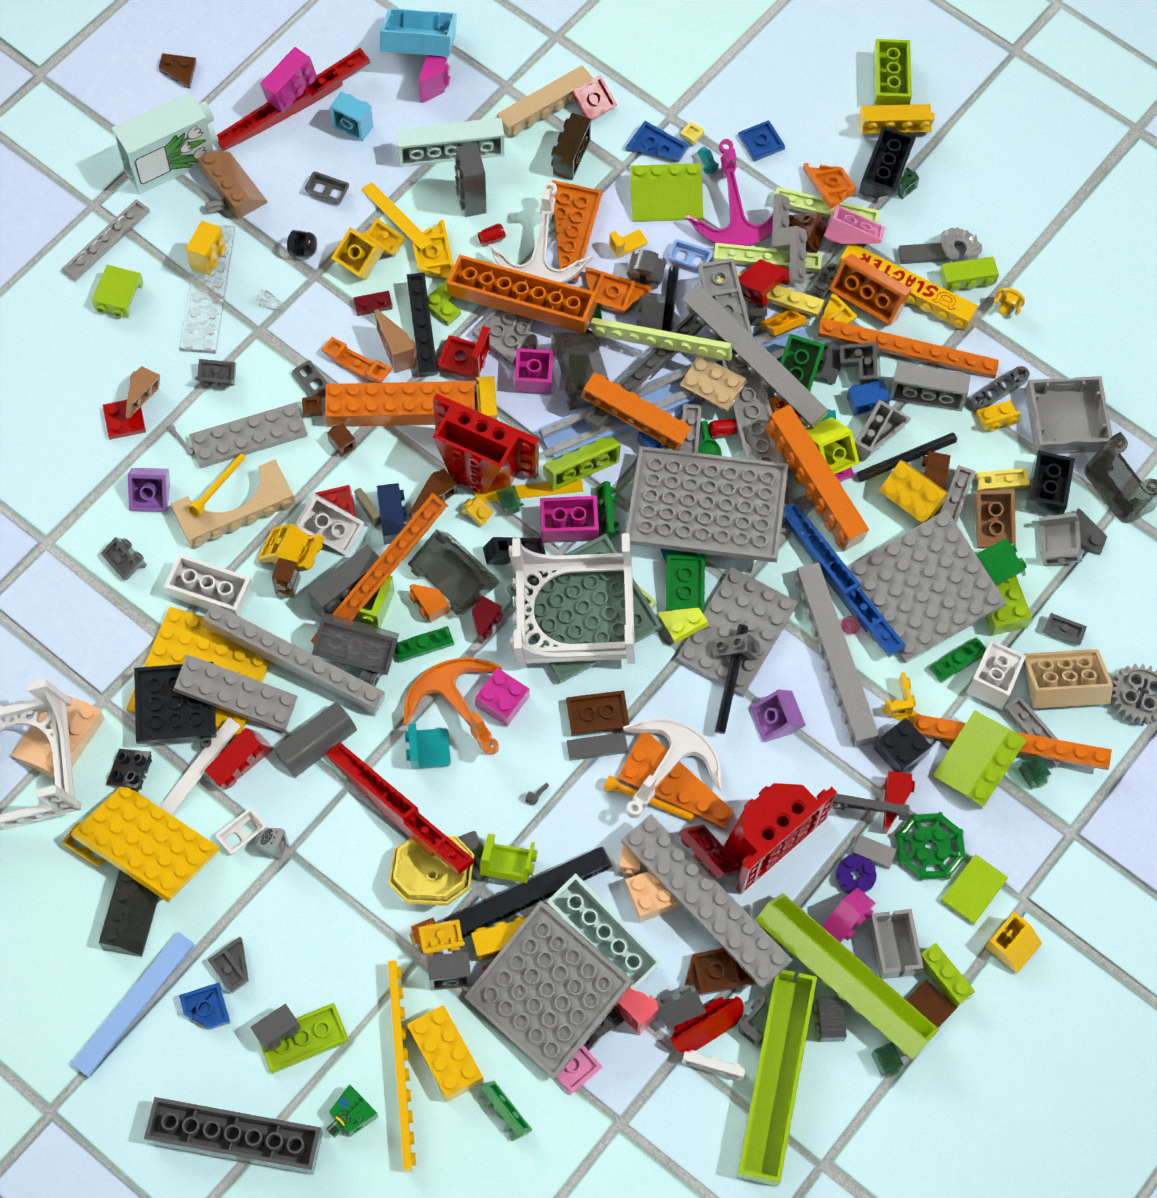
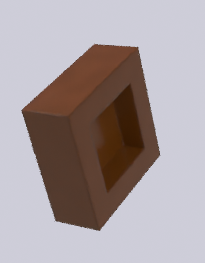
M320 396L302 398L304 417L322 416Z

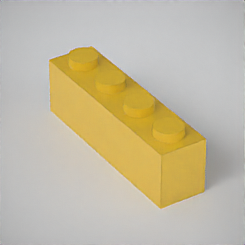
M525 916L517 917L510 923H496L492 928L486 929V927H481L471 933V939L477 961L493 958L494 955L499 954L526 920Z

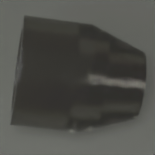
M529 334L524 340L522 349H537V336Z

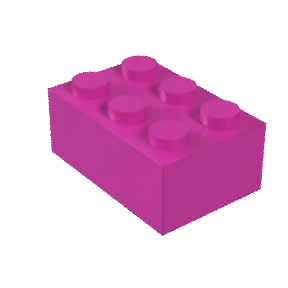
M294 47L261 81L260 85L267 102L283 113L286 109L290 108L296 98L301 96L304 90L315 81L317 74L311 57L297 47Z
M597 496L540 498L541 541L595 540L598 538Z

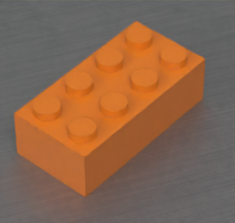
M853 254L843 259L829 288L832 292L888 325L893 324L898 319L913 290Z

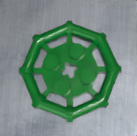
M942 812L930 814L913 813L901 829L894 834L897 843V861L916 875L920 881H923V879L944 878L948 880L968 857L965 853L964 830L952 823ZM936 821L934 826L923 827L920 823ZM939 824L944 825L952 834L947 835L943 829L939 828ZM915 825L917 828L915 834L912 837L907 836L906 834ZM956 838L957 852L951 850L950 840ZM904 841L908 842L910 845L909 854H906ZM928 842L935 845L933 851L925 847V845H928ZM948 857L955 858L946 868L943 864ZM913 858L919 861L922 868H918L910 859ZM939 867L940 871H926V868Z

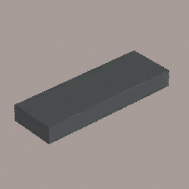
M941 243L899 245L898 247L901 264L949 261L942 250Z
M625 732L567 740L569 761L628 753Z

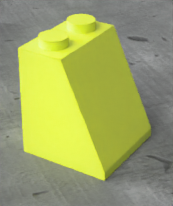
M831 417L819 422L814 428L811 426L805 428L834 474L859 464L852 430Z

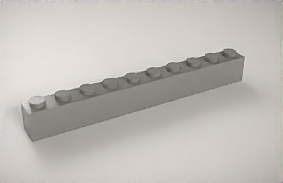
M698 283L682 298L685 303L683 307L689 313L693 311L697 315V321L703 326L706 324L710 328L708 331L715 338L719 336L723 342L731 343L732 350L736 353L734 355L740 363L745 362L749 366L747 369L754 376L759 375L762 378L760 382L767 389L771 387L775 391L773 393L779 401L784 400L788 405L790 404L794 412L801 416L800 421L806 427L810 425L814 428L829 413L828 409Z
M818 562L798 567L794 575V583L796 586H799L801 602L805 603L806 618L811 621L812 635L818 641V653L822 654L824 658L823 667L825 672L829 673V685L836 693L835 702L837 707L840 706L841 720L843 724L847 725L848 740L853 743L854 748L875 743L878 740L879 733L820 564Z
M212 603L203 617L204 628L374 716L384 701V691Z

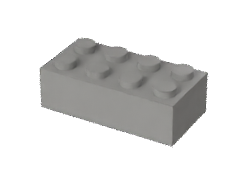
M897 362L891 383L890 398L897 401L962 412L969 391L971 375L964 372L947 371L943 368L935 369L925 365L918 366L907 362Z

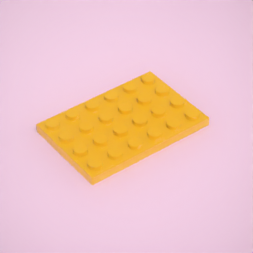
M122 786L72 832L74 839L168 903L219 852L220 848L137 791Z

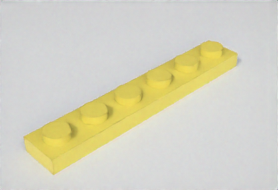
M719 276L717 281L722 282L724 278H720ZM779 285L767 294L769 303L818 318L824 305L823 299Z

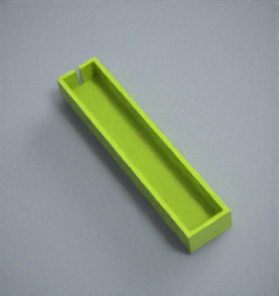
M784 893L768 902L755 919L764 931L769 932L778 944L786 947L794 958L803 962L810 972L815 973L821 978L823 984L837 992L840 999L847 1001L856 1013L863 1015L872 1027L880 1030L885 1038L897 1045L905 1056L913 1060L940 1030Z
M783 970L773 979L736 1176L737 1178L777 1187L782 1177L817 981L816 976L799 973L796 982L792 980L795 972Z

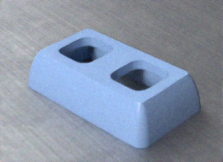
M675 239L668 254V259L671 262L698 270V265L692 263L694 257L703 258V263H707L710 261L713 251ZM678 251L687 253L685 261L675 258Z

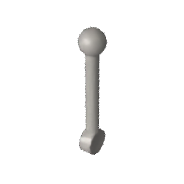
M170 425L168 427V430L170 432H173L174 435L178 438V440L182 443V445L186 448L187 454L193 455L194 449L186 444V442L175 430L176 427L174 425Z

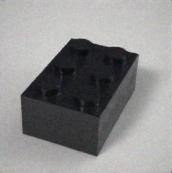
M1038 450L1033 461L1025 509L1050 515L1064 514L1068 504L1075 458Z

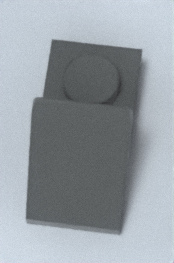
M747 301V314L750 326H759V323L765 320V316H767L766 305L763 307Z

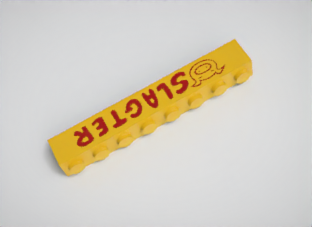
M848 244L840 257L839 267L844 258L853 254L913 289L907 300L908 304H913L924 312H929L940 320L953 324L956 328L966 331L976 314L978 305L856 244Z

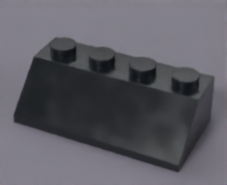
M883 126L861 180L859 193L873 198L895 194L916 136Z

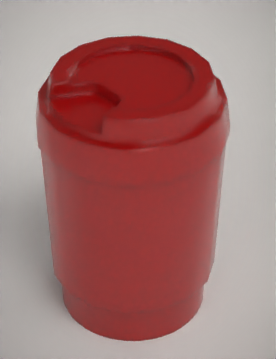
M499 223L477 233L482 246L501 241L506 237L505 230L502 224Z
M736 419L711 421L709 423L711 437L718 438L736 434L738 432Z

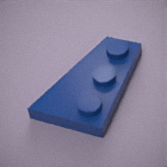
M647 121L642 123L626 146L627 151L680 162L689 149L688 144Z

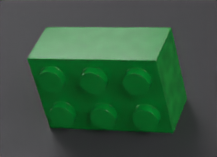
M789 334L780 363L804 387L811 391L825 344Z

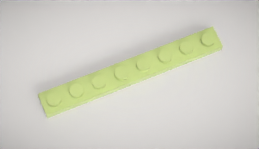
M592 318L590 322L592 334L598 337L703 357L706 356L719 360L730 361L733 356L731 343L598 318Z

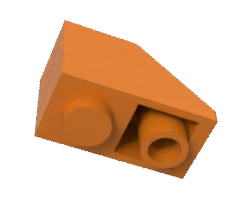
M416 584L409 586V598L413 604L417 603L419 613L423 619L427 618L429 623L450 612L449 603L439 589Z

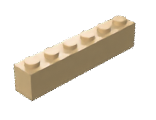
M581 65L498 112L497 118H502L504 133L508 138L518 135L522 130L533 126L539 120L545 119L553 112L561 110L565 105L575 102L571 92L594 78Z

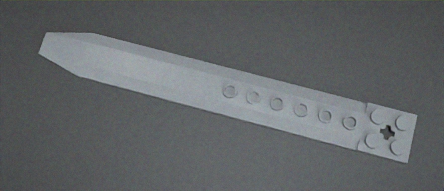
M734 258L698 264L702 288L753 336ZM717 276L724 278L722 282H718L715 279H717ZM719 336L716 338V341L723 342ZM732 350L733 356L731 360H721L724 368L747 380L732 405L745 459L785 463L783 455L779 454L775 447L774 440L770 439L766 433V426L770 414H772L767 389L760 382L762 378L759 375L754 376L747 369L749 366L745 362L740 363L734 356L736 353ZM788 474L784 507L793 503V493ZM782 517L780 534L792 532Z

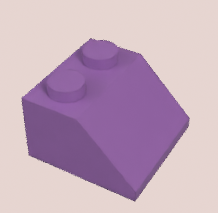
M131 468L128 473L129 510L167 511L170 491L169 469Z
M778 689L750 707L763 742L791 735L806 726L793 691Z

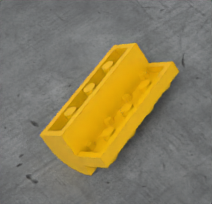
M931 104L861 106L859 109L861 134L880 133L883 126L903 133L932 132V123L935 120V113H931Z

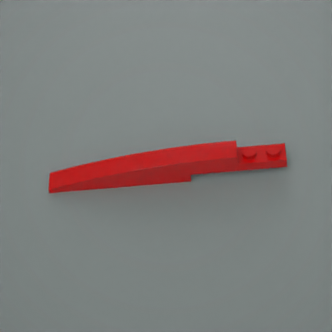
M358 48L319 73L315 81L283 113L267 102L217 134V143L224 151L300 112L343 86L342 81L370 64V59L361 48Z
M341 742L325 753L327 758L375 806L429 855H436L458 875L474 863L473 858L422 816L416 805Z

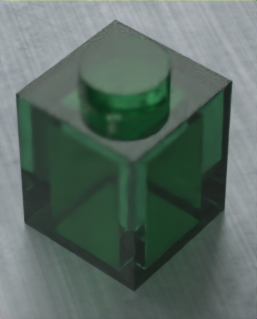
M1039 754L1022 762L1018 769L1030 789L1036 786L1038 788L1043 787L1048 783L1047 780L1051 775Z
M888 1043L873 1050L871 1055L881 1077L888 1075L890 1078L900 1073L899 1070L902 1068L903 1062L893 1043Z

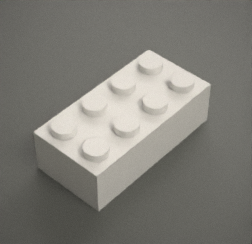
M179 553L164 588L169 597L207 610L214 603L240 617L253 585L251 578Z

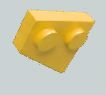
M833 293L822 317L851 324L857 319V315Z

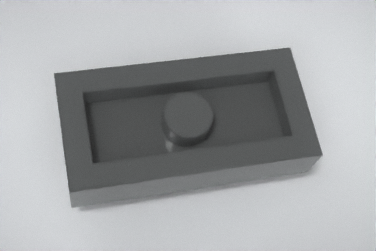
M1050 613L1043 632L1080 645L1087 626Z

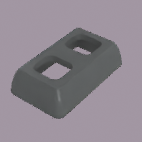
M316 171L312 172L305 186L307 193L337 204L342 202L349 189L348 182ZM319 183L326 186L322 193L314 190L316 184ZM333 189L342 191L338 199L330 196Z
M311 360L292 370V377L308 397L320 396V398L326 396V384H329V382ZM309 366L313 372L304 377L299 371ZM320 379L323 386L314 390L310 383Z

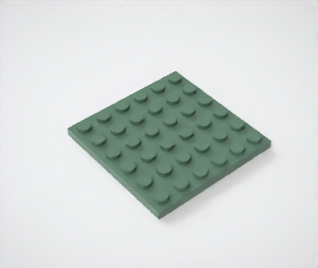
M604 534L566 555L618 552L607 534ZM624 571L567 573L548 581L539 591L534 604V616L539 628L549 638L566 644L625 642ZM540 572L543 578L547 577L548 573L542 574ZM529 576L527 578L529 584L533 586L539 584L537 577ZM633 579L635 643L661 630L662 625ZM512 583L506 586V590L513 600V596H516V590H513ZM526 587V589H527L528 592H529V594H527V595H528V596L532 595V594H533V590H530V589H528V588ZM528 608L526 611L531 612L532 609ZM528 625L529 630H533V625ZM534 634L533 637L538 643L540 635ZM545 641L541 647H544V645L549 646V643ZM604 660L550 662L549 664L560 683H563Z

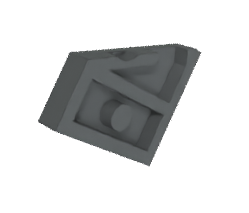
M1078 508L1076 513L1080 520L1081 548L1100 555L1108 536Z

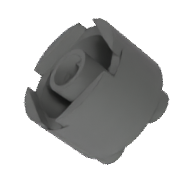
M639 250L636 254L634 251L631 255L627 276L632 281L652 286V289H657L658 285L662 282L667 261L664 257L663 259L659 258V254L653 251Z

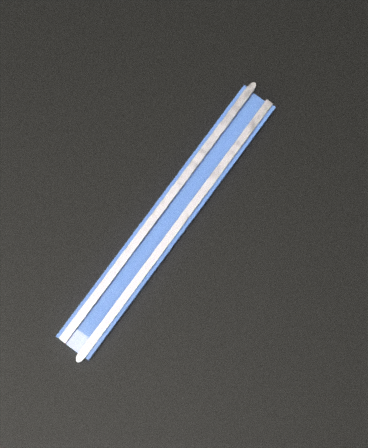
M806 319L807 323L776 336L765 332L754 337L779 362H781L789 334L815 341L804 330L809 325V319ZM706 357L707 359L722 366L721 360ZM692 364L649 381L636 393L639 398L653 403L657 408L670 414L683 409L684 404L692 405L704 400L680 387ZM592 405L538 428V434L547 449L544 452V457H551L552 460H556L565 453L577 451L581 446L593 444L600 438L609 436L615 438L636 428L613 416L597 431L584 422V417L595 407V405Z

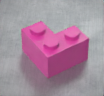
M857 887L842 899L822 927L840 943L844 939L848 941L855 934L853 930L855 926L859 927L874 913L872 908L876 903Z

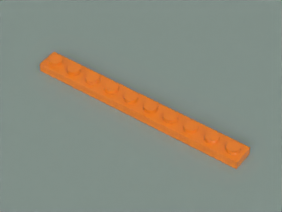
M823 317L820 322L818 337L847 344L877 342L881 352L993 379L997 375L998 359Z
M432 493L332 615L354 620L359 614L360 608L365 607L449 505L435 493ZM317 633L310 640L313 644H315Z
M915 714L913 726L923 737L954 742L966 723ZM1016 732L1027 739L1018 754L1109 770L1112 749Z

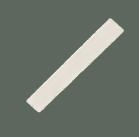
M231 718L225 721L218 730L217 737L211 739V746L204 748L161 803L160 808L171 815L174 813L205 773L204 770L216 759L240 728L238 723Z

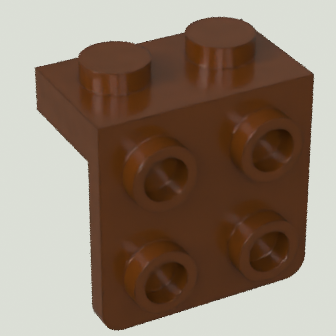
M818 213L789 215L790 223L788 227L799 226L805 229L807 233L806 249L809 253H817L827 227Z

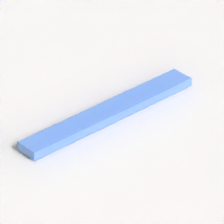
M178 932L71 1065L89 1077L193 949L195 944Z

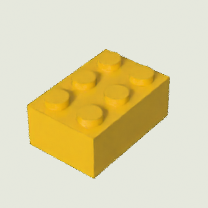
M901 460L879 489L880 493L921 523L933 518L949 496L947 491Z

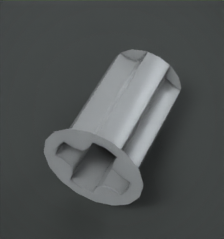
M223 198L205 203L207 213L221 210L226 211Z

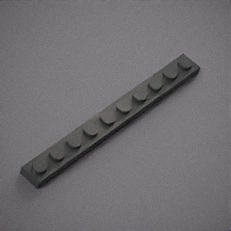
M692 311L671 332L695 336L704 326L697 321V315ZM655 347L618 384L630 393H638L679 351ZM595 406L584 417V422L599 431L613 415Z

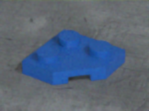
M219 982L179 995L185 1017L209 1029L231 1023Z

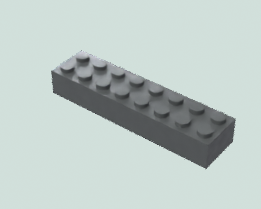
M154 1097L144 1140L147 1144L314 1175L323 1131L321 1127Z

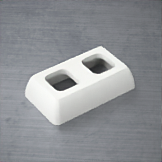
M249 808L216 834V838L230 854H235L259 833L263 832L266 824L252 808ZM248 821H253L258 827L252 834H247L243 829V825ZM233 833H236L242 840L235 847H232L227 841V838Z

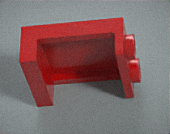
M759 259L738 277L744 300L763 307L768 303L767 294L779 283L784 285L790 284L788 269Z

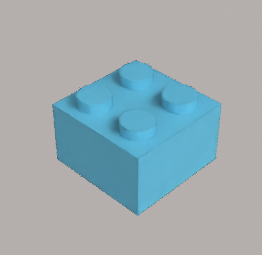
M341 91L330 106L333 128L363 142L373 128L372 107L369 103L358 100L353 95Z

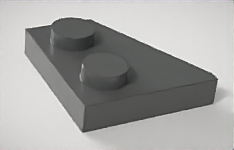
M239 936L208 959V962L231 993H234L249 982L243 940Z

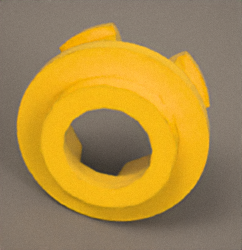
M1013 288L999 289L996 293L997 298L993 301V305H996L998 301L1001 302L999 313L1007 315L1011 308H1016L1015 315L1017 316L1021 312L1020 307L1025 304L1024 296Z

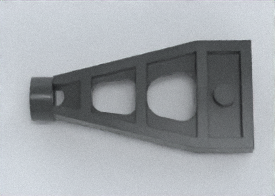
M837 794L832 805L833 809L840 811L850 808L897 814L899 820L904 821L908 820L910 808L906 804L898 805L843 794Z

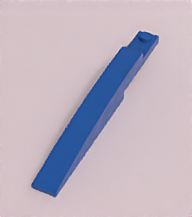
M794 501L784 507L783 519L813 563L819 562L824 578L863 630L872 635L889 658L905 649V643L862 591L860 582L797 503Z

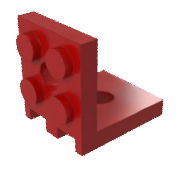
M482 327L477 342L448 335L437 364V369L475 380L476 377H480L482 368L484 369L487 354L490 353V328ZM458 354L465 355V358L459 360L455 356Z

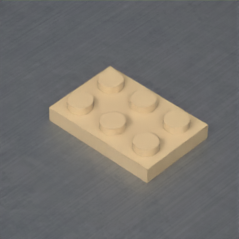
M698 355L681 382L680 387L728 412L747 380L723 366Z

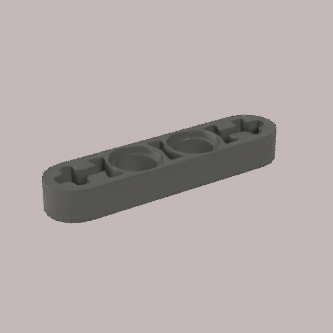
M834 263L827 264L807 295H816L824 300L830 292L829 288L839 266ZM832 270L835 271V273H832L830 278H828L829 272H831ZM824 282L828 287L821 288L818 284ZM797 312L806 316V319L811 320L813 318L812 316Z
M1018 366L975 393L970 400V408L973 411H977L978 409L993 405L1028 381L1029 370L1024 366ZM1018 374H1024V377L1020 376L1015 381V378ZM1008 381L1012 386L1006 388L1002 385V382ZM989 390H994V391H996V392H997V396H996V397L990 396V395L988 394V391H989ZM983 400V401H982V404H980V403L976 404V403H975V401L979 402V401Z

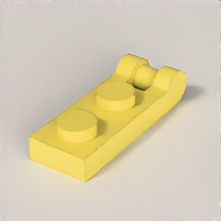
M1027 468L978 472L974 475L975 481L978 482L977 491L1023 489L1030 486Z

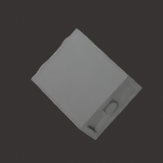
M1066 512L1063 515H1045L1040 517L1041 560L1043 565L1051 566L1082 562L1080 520L1077 513Z

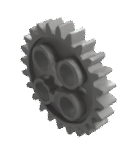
M1134 663L1132 669L1129 665L1126 666L1125 671L1120 669L1118 674L1114 676V680H1112L1113 695L1111 701H1115L1112 707H1119L1117 714L1123 712V719H1126L1128 716L1131 717L1130 723L1137 719L1138 725L1143 720L1146 725L1151 720L1156 723L1157 692L1152 691L1150 687H1154L1157 690V670L1153 672L1151 665L1148 669H1145L1144 663H1142L1140 668ZM1131 680L1137 681L1138 685L1133 684ZM1144 680H1147L1146 687L1144 688V691L1142 693V699L1140 700L1137 709L1135 706L1141 693L1140 690L1143 687ZM1125 696L1132 698L1133 701H1128ZM1144 703L1149 704L1151 706V709L1147 708L1144 705Z

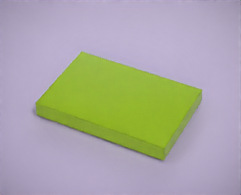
M975 854L943 896L941 902L974 925L1009 877Z

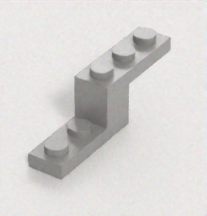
M774 194L772 247L780 250H790L789 280L798 284L804 283L806 275L805 259L807 257L806 230L799 226L788 227L790 223L789 198L782 194Z

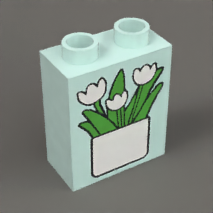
M187 92L112 127L123 169L139 195L199 167L197 158L213 150L212 144L218 142V137L210 122L214 121V117L205 101L197 104L192 94Z

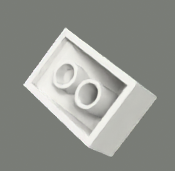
M313 493L295 526L309 536L315 534L322 535L325 538L324 544L347 555L365 522Z
M990 640L966 693L1003 709L1026 656Z

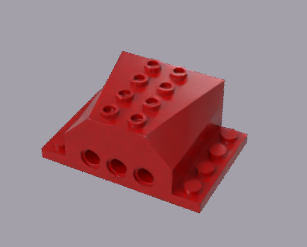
M436 393L433 398L435 418L433 439L449 475L458 485L470 487L476 493L488 494L510 487L518 472L526 478L536 479L539 474V438Z
M773 783L770 787L765 786L762 788L755 800L751 798L743 806L742 814L724 844V847L742 865L736 886L740 894L744 893L828 818L837 795V791L832 786L827 791L823 789L815 798L804 785Z

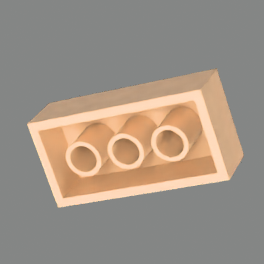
M691 855L708 872L704 862L701 863L694 855ZM649 871L625 879L624 887L639 923L683 907Z

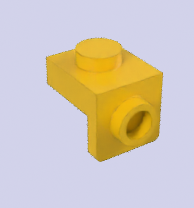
M479 497L467 499L463 503V509L460 512L462 515L467 514L480 527L494 513Z

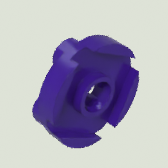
M848 855L837 867L836 881H838L841 890L846 894H850L857 887L864 893L869 892L876 882V867L863 856ZM858 871L861 878L854 880L851 872Z

